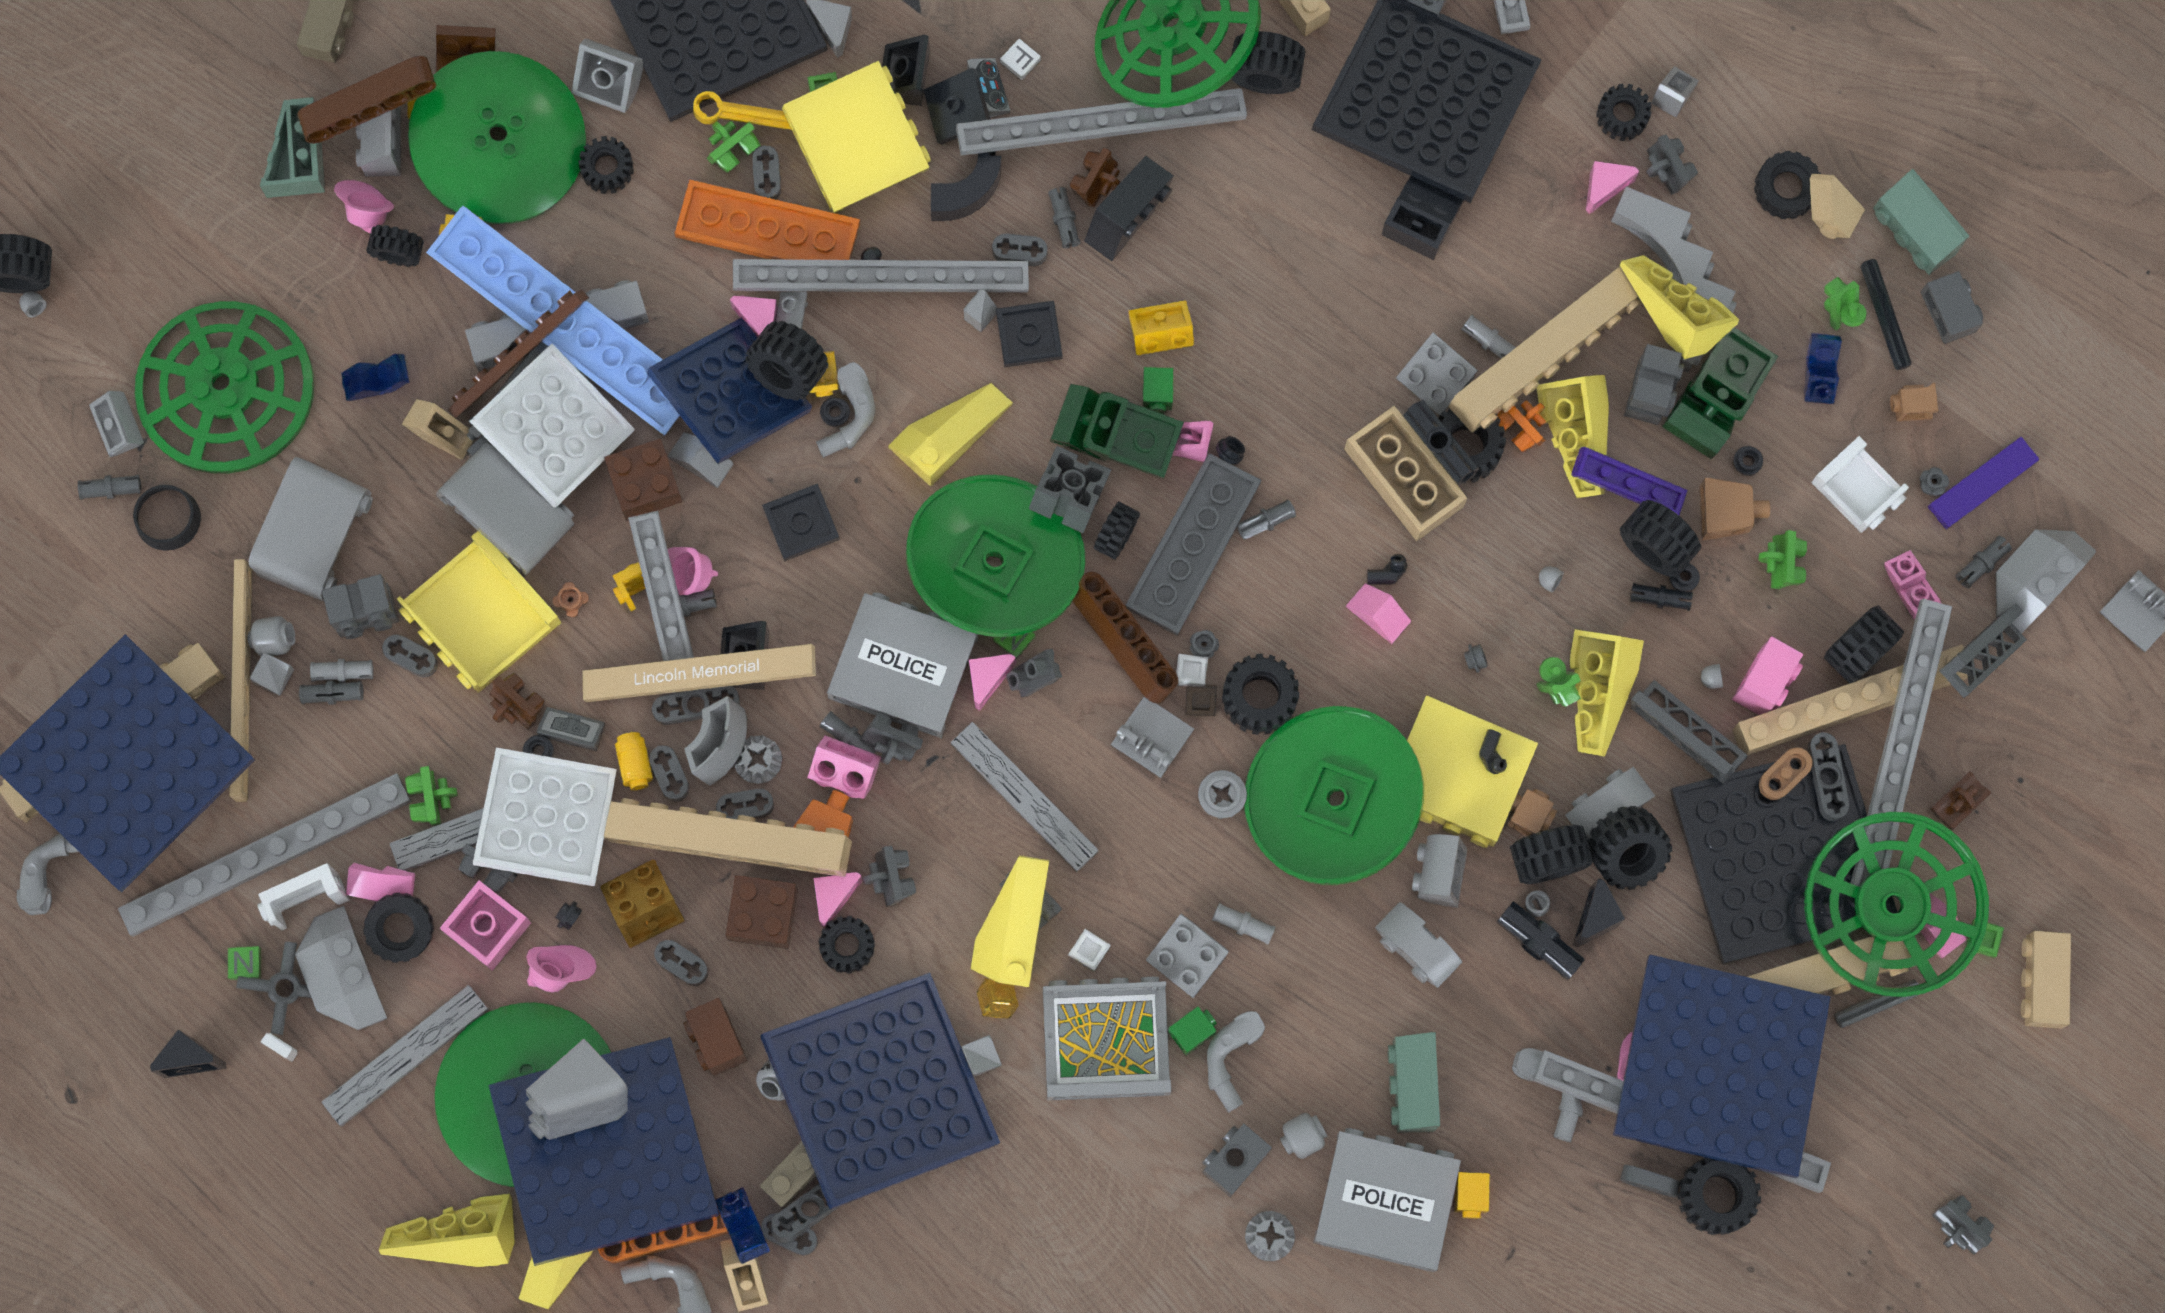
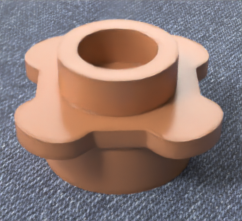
M567 582L563 585L558 595L554 596L553 605L556 608H562L566 611L567 616L572 618L578 615L579 608L588 602L589 597L586 592H580L574 583ZM572 597L573 602H568V598Z

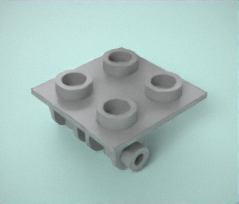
M1433 332L1397 375L1396 379L1421 400L1423 399L1430 408L1440 415L1447 409L1455 395L1472 382L1478 370Z
M2138 570L2103 607L2100 613L2145 653L2165 631V593Z
M1144 696L1126 723L1119 728L1116 733L1117 736L1111 745L1161 778L1194 731V728L1158 704L1150 702Z
M1181 913L1147 957L1146 961L1194 998L1218 965L1227 957L1229 951Z

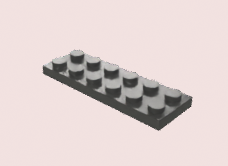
M1209 453L1125 605L1126 608L1178 636L1262 480Z

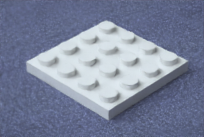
M553 344L548 346L470 420L473 426L553 508H556L605 460L604 457L609 456L635 431L630 423Z
M496 747L473 865L595 886L617 769Z

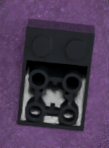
M1410 176L1384 223L1381 235L1434 260L1464 200Z

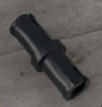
M1636 583L1632 585V592H1639L1644 595L1632 593L1630 602L1657 605L1656 608L1663 609V606L1687 611L1691 609L1692 602L1680 601L1679 599L1692 600L1693 592L1666 589V585H1660V587Z

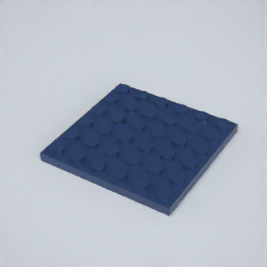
M125 634L0 756V775L122 893L255 759Z
M1649 954L1641 986L1613 1136L1792 1178L1799 1177L1831 997Z
M931 973L762 1033L760 1036L830 1210L1000 1144L998 1135Z
M671 1037L600 1055L627 1085L628 1111L616 1121L549 1140L545 1136L539 1139L531 1131L528 1125L531 1123L529 1116L533 1112L526 1105V1102L529 1100L526 1095V1089L549 1069L488 1085L534 1266L719 1216Z

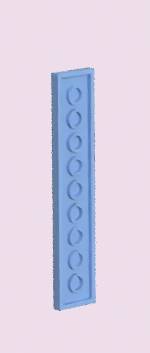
M463 205L426 252L531 333L539 326L535 322L548 310L553 313L560 307L557 301L568 291H571L573 294L576 293ZM588 301L581 305L542 341L547 346L553 344L578 370L664 436L680 417L647 374L649 367L663 359Z

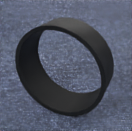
M158 485L146 490L138 498L133 511V519L140 538L147 545L158 550L169 551L185 546L194 538L200 527L201 513L196 500L186 491L172 485ZM161 491H178L185 496L190 506V518L185 529L177 536L164 540L154 539L146 535L138 525L139 512L144 502L152 495Z

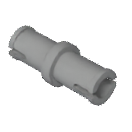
M1473 315L1469 317L1461 328V331H1464L1481 343L1482 349L1485 351L1489 349L1501 359L1516 348L1498 335V330L1495 328L1491 330Z
M338 659V662L310 663L312 682L338 680L339 683H346V680L373 679L372 660L346 662L345 659Z
M1221 903L1218 904L1212 921L1236 930V934L1240 936L1246 934L1266 944H1269L1275 930V926L1250 917L1251 913L1245 911L1243 914Z

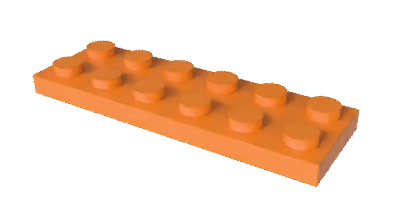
M689 180L674 234L676 238L766 259L851 260L860 226V219Z

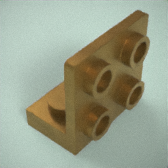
M650 860L600 886L617 926L629 948L685 921L655 860Z

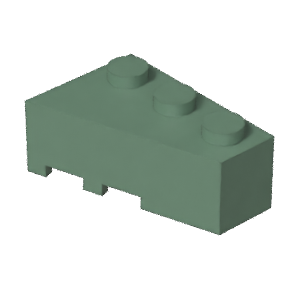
M313 97L283 101L274 133V143L271 152L268 154V164L264 178L262 177L260 182V188L266 198L325 192L322 142L315 144L306 142L297 116L301 108L315 102Z

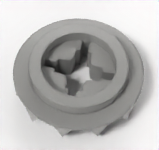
M764 735L750 736L745 740L742 751L734 766L737 773L744 780L755 784L765 783L778 774L782 765V754L775 741ZM749 751L756 754L764 752L763 760L767 767L758 763L751 766L750 763L753 760Z
M1224 770L1215 771L1207 775L1201 782L1198 791L1199 803L1208 815L1218 819L1232 818L1242 810L1247 797L1246 787L1240 777ZM1230 785L1227 795L1230 801L1227 802L1223 799L1215 805L1217 794L1214 792V789L1222 791Z
M1275 1211L1260 1212L1248 1223L1245 1231V1241L1250 1252L1257 1258L1264 1261H1276L1285 1257L1291 1251L1295 1241L1294 1228L1285 1215ZM1270 1223H1273L1274 1233L1283 1236V1239L1273 1240L1270 1249H1267L1266 1238H1262L1257 1233L1267 1232Z

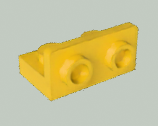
M1186 300L1128 310L1137 355L1194 345L1193 325Z

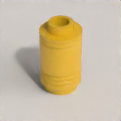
M630 732L618 736L615 748L623 785L630 787L632 791L647 788L649 786L648 783L653 780L645 739L641 737L639 732Z

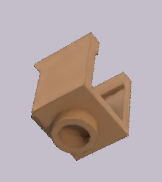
M1935 383L1928 387H1924V384L1906 385L1897 394L1891 395L1890 407L1892 412H1896V420L1932 419L1933 413L1939 411Z

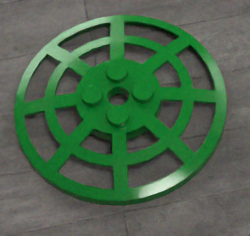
M1110 0L1097 26L1095 35L1096 61L1102 76L1110 87L1130 102L1152 108H1169L1188 104L1220 88L1243 66L1258 38L1261 24L1259 0H1248V12L1231 11L1229 0H1220L1221 11H1206L1201 0H1140L1146 5L1140 18L1126 21L1130 10L1137 2V0H1128L1120 13L1117 24L1105 28L1111 12L1120 1ZM1176 18L1179 19L1176 25L1167 27L1169 21ZM1219 22L1214 36L1206 45L1201 40V37L1206 30L1207 23ZM1229 23L1247 24L1239 46L1227 62L1224 63L1214 51L1224 39ZM1138 30L1141 42L1129 53L1125 45L1124 33ZM1115 36L1117 49L1124 60L1114 75L1109 71L1102 53V40ZM1190 48L1197 52L1195 56L1188 60L1172 65L1174 55L1181 54ZM1148 49L1157 55H1161L1160 67L1146 65L1138 60ZM1203 61H1206L1215 71L1210 77L1194 86L1172 92L1173 75L1189 71ZM1131 69L1144 75L1160 77V94L1140 92L1125 86L1122 82Z
M219 301L203 304L189 309L170 320L147 345L140 359L135 378L137 412L151 440L167 456L179 464L207 473L229 474L246 471L262 465L279 455L302 430L310 413L314 397L312 364L307 350L297 334L285 321L272 312L256 305L236 301ZM215 309L244 310L238 325L214 324L201 328L196 318L197 314ZM256 315L262 316L278 326L293 345L275 351L273 346L263 336L250 329ZM185 321L190 334L186 335L174 346L166 360L151 357L154 348L161 339L176 325ZM218 332L233 333L227 348L211 349L205 337L208 334ZM245 337H248L259 344L266 354L250 361L239 351ZM194 341L200 355L193 360L190 366L175 362L182 350ZM296 356L299 357L303 374V389L300 402L283 396L285 377L281 361ZM271 365L273 366L275 376L273 392L259 388L257 371ZM146 368L161 371L159 392L162 406L150 414H147L143 398V377ZM174 374L185 377L186 392L170 400L168 390L169 375ZM222 376L228 377L229 385L225 389L217 390L214 388L216 379ZM257 399L268 403L264 412L253 423L248 424L243 412L250 407L253 401ZM192 403L202 413L198 428H193L184 422L176 411ZM278 407L295 413L292 422L283 434L262 450L254 433L258 432L270 421ZM169 417L179 430L194 438L190 456L181 453L169 445L157 433L154 425ZM214 418H232L238 429L237 431L224 434L209 433ZM243 439L251 454L242 459L226 462L202 460L206 442L225 444Z
M1885 812L1872 814L1853 821L1840 829L1825 843L1816 856L1808 874L1804 910L1812 941L1823 960L1836 974L1851 985L1866 992L1882 996L1907 997L1924 994L1942 987L1956 978L1969 965L1978 952L1985 936L1989 918V896L1986 880L1978 861L1970 848L1954 832L1943 824L1925 816L1909 812ZM1882 822L1913 824L1907 842L1886 840L1870 844L1864 827ZM1927 829L1946 841L1958 853L1964 864L1946 871L1945 867L1935 856L1919 847L1925 830ZM1852 833L1859 850L1844 861L1835 877L1819 871L1830 851L1844 837ZM1882 850L1903 851L1897 868L1885 869L1880 868L1874 852ZM1915 856L1925 861L1935 871L1937 876L1923 882L1918 876L1910 872ZM1863 859L1870 875L1866 877L1860 887L1844 881L1849 870L1859 860ZM1968 875L1972 879L1976 896L1974 926L1956 920L1957 898L1953 882ZM1815 883L1831 889L1829 910L1834 927L1821 934H1818L1812 909ZM1942 887L1944 888L1947 902L1946 917L1931 912L1929 893ZM1839 893L1855 898L1857 915L1844 922L1841 921L1839 914ZM1890 896H1895L1900 901V909L1895 914L1890 913L1886 908V900ZM1926 924L1941 928V932L1935 941L1922 951L1915 935ZM1863 927L1872 935L1874 941L1870 954L1858 947L1848 936V933ZM1952 932L1969 937L1968 944L1957 961L1945 972L1937 976L1928 959L1933 957L1944 946ZM1840 938L1844 946L1853 955L1867 963L1864 980L1853 976L1842 968L1829 954L1825 946ZM1887 941H1903L1911 955L1910 958L1901 960L1882 959ZM1917 966L1926 981L1919 985L1903 988L1876 985L1880 968L1904 969Z

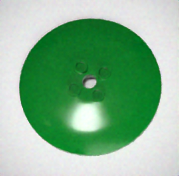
M487 51L463 56L447 64L433 75L436 88L430 93L417 98L414 103L409 121L408 141L415 170L424 186L435 199L454 213H457L463 205L477 217H481L487 224H512L543 214L568 193L580 172L579 160L581 159L579 155L581 151L585 152L586 133L583 116L576 99L556 74L528 57L510 52ZM494 127H501L505 130L507 136L502 141H495L490 136V130Z
M1004 475L970 476L940 488L919 508L908 532L906 542L907 568L920 597L937 615L952 625L984 636L1012 637L1023 635L1043 628L1056 620L1075 599L1079 590V581L1084 575L1085 549L1081 533L1061 524L1063 517L1053 513L1050 519L1029 509L1037 488L1036 485ZM997 557L1001 560L1002 564L998 567H993L987 563L986 559Z
M1331 706L1310 710L1290 719L1279 727L1257 752L1245 784L1247 792L1244 804L1246 820L1260 850L1273 864L1285 873L1299 880L1320 885H1339L1356 882L1379 872L1389 865L1411 840L1421 818L1424 804L1422 769L1413 748L1397 728L1380 716L1366 710L1347 706ZM1337 791L1343 792L1345 796L1344 801L1338 806L1330 805V796Z
M536 1002L510 1004L497 1008L468 1025L457 1036L446 1052L439 1068L435 1086V1110L438 1124L446 1143L454 1155L467 1168L484 1179L499 1185L514 1187L488 1085L550 1069L583 1039L599 1055L611 1053L600 1034L576 1014L561 1007Z

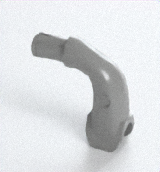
M855 362L841 367L837 373L839 388L842 395H847L855 411V419L846 426L840 427L839 432L816 441L823 458L846 447L848 449L853 448L873 422L876 411L873 393L865 371Z
M60 833L32 850L24 860L20 873V889L17 890L16 898L19 907L29 915L45 914L51 907L52 895L50 888H47L46 877L49 860L55 857L69 856V853L79 852Z
M1248 1011L1234 1018L1232 1022L1223 1027L1214 1036L1207 1050L1208 1086L1211 1091L1214 1090L1228 1113L1244 1103L1230 1081L1232 1077L1225 1067L1224 1059L1231 1051L1246 1043L1251 1045L1263 1035L1265 1025L1259 1014L1255 1011Z
M1524 1048L1517 1052L1512 1065L1513 1072L1518 1077L1532 1082L1542 1051ZM1562 1092L1559 1106L1561 1113L1553 1137L1571 1142L1578 1117L1583 1115V1108L1580 1099Z
M650 1255L647 1256V1260L620 1266L624 1284L652 1278V1280L672 1278L679 1292L681 1306L677 1308L678 1313H711L710 1303L706 1298L703 1285L696 1272L688 1265Z

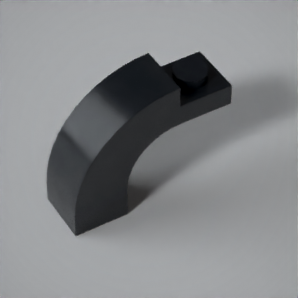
M996 151L978 153L977 164L967 178L956 183H931V221L961 219L983 207L990 200L998 186L1002 167L1001 156H996Z

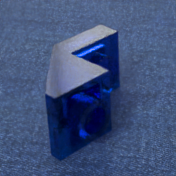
M1811 333L1806 357L1805 402L1834 404L1839 382L1837 363L1842 344L1841 336Z
M393 354L378 364L358 362L341 373L346 401L392 393L410 382L404 354Z
M744 1187L715 1199L741 1264L770 1252Z

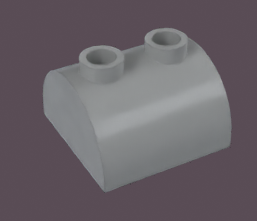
M586 38L579 46L571 93L626 113L634 100L640 84L643 59Z
M1434 834L1427 836L1426 844H1419L1417 860L1423 862L1422 872L1414 874L1412 889L1413 891H1418L1419 899L1433 904L1458 908L1467 856V847L1459 836Z

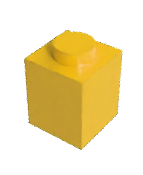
M1458 1172L1455 1186L1454 1212H1462V1218L1480 1219L1481 1213L1485 1214L1489 1211L1490 1174Z

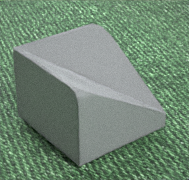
M979 290L963 309L964 320L980 332L994 318L997 306L985 290Z
M263 652L250 676V680L254 684L280 696L294 669L291 665Z
M990 1035L961 1046L973 1077L1002 1066Z

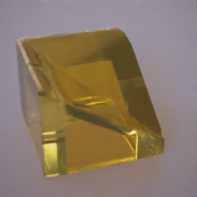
M985 978L977 990L981 1013L984 1017L1009 1019L1019 1006L1014 985L999 983Z

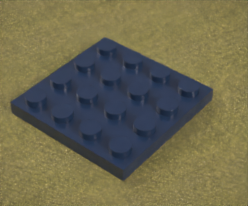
M742 317L654 364L647 371L648 376L717 464L810 413L813 407L806 398L788 400L779 395L777 396L755 379L754 374L748 368L746 352L757 339V336Z

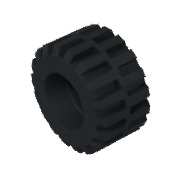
M1259 31L1252 52L1231 80L1243 88L1264 94L1293 92L1300 87L1306 53L1305 48L1298 41L1285 35ZM1244 33L1235 37L1231 56L1239 46Z
M0 234V292H37L49 287L52 261L51 247L32 237L17 234Z
M774 321L768 324L746 352V362L755 379L773 394L788 400L806 398L828 368L826 361L828 359L823 352L822 346L816 342L817 340L813 336H810L802 328L800 329L796 325L788 324L785 321H779V323Z
M1450 408L1448 412L1444 410L1439 415V420L1451 434L1460 430L1470 431ZM1498 416L1486 429L1480 426L1473 432L1481 439L1484 449L1477 455L1469 456L1479 468L1475 475L1470 478L1472 483L1478 482L1481 476L1483 478L1489 476L1491 470L1494 471L1504 452L1503 449L1506 445V438H1503L1505 429L1504 426L1499 427L1500 419ZM1438 437L1434 442V448L1442 449L1445 447L1448 437Z
M1643 501L1619 529L1620 535L1629 550L1645 565L1665 576L1677 577L1701 550L1700 541L1687 522L1668 507L1654 501Z
M1879 605L1874 606L1826 651L1824 659L1849 684L1856 682L1903 637L1904 630Z
M1256 654L1255 658H1251L1249 655L1244 657L1243 662L1240 663L1238 661L1234 664L1233 669L1226 676L1222 694V703L1225 705L1224 711L1226 715H1230V721L1234 725L1236 723L1239 724L1240 730L1244 732L1249 729L1255 735H1258L1261 731H1264L1265 735L1270 734L1273 729L1277 730L1285 722L1289 721L1295 712L1299 699L1298 679L1295 680V673L1292 668L1289 670L1286 668V662L1282 659L1280 662L1275 660L1276 656L1269 654V658H1264L1263 654ZM1254 680H1265L1276 688L1278 701L1267 709L1254 708L1243 697L1244 686Z
M1630 806L1628 809L1620 807L1617 812L1613 813L1610 811L1607 813L1605 819L1600 818L1596 822L1598 826L1592 828L1589 833L1591 838L1588 839V843L1594 860L1593 863L1608 884L1611 886L1615 885L1617 889L1623 890L1627 887L1628 890H1632L1638 885L1640 887L1646 886L1648 881H1654L1658 878L1657 874L1659 872H1664L1666 869L1665 863L1670 862L1671 859L1669 854L1672 852L1671 840L1652 813H1649L1647 809L1642 807L1638 809L1636 806Z
M1567 825L1524 837L1510 846L1519 881L1524 884H1536L1564 877L1584 870L1594 862L1584 827L1581 825Z
M1705 1157L1688 1168L1684 1173V1178L1680 1180L1681 1189L1677 1194V1199L1681 1200L1682 1205L1679 1206L1681 1213L1685 1212L1687 1222L1695 1224V1229L1701 1232L1707 1231V1234L1710 1235L1729 1234L1750 1223V1219L1758 1212L1756 1207L1761 1203V1197L1758 1196V1191L1761 1190L1760 1183L1756 1184L1754 1180L1757 1177L1754 1171L1750 1172L1745 1166ZM1712 1177H1721L1727 1180L1734 1189L1735 1203L1733 1208L1726 1213L1713 1211L1704 1201L1703 1187L1705 1182Z

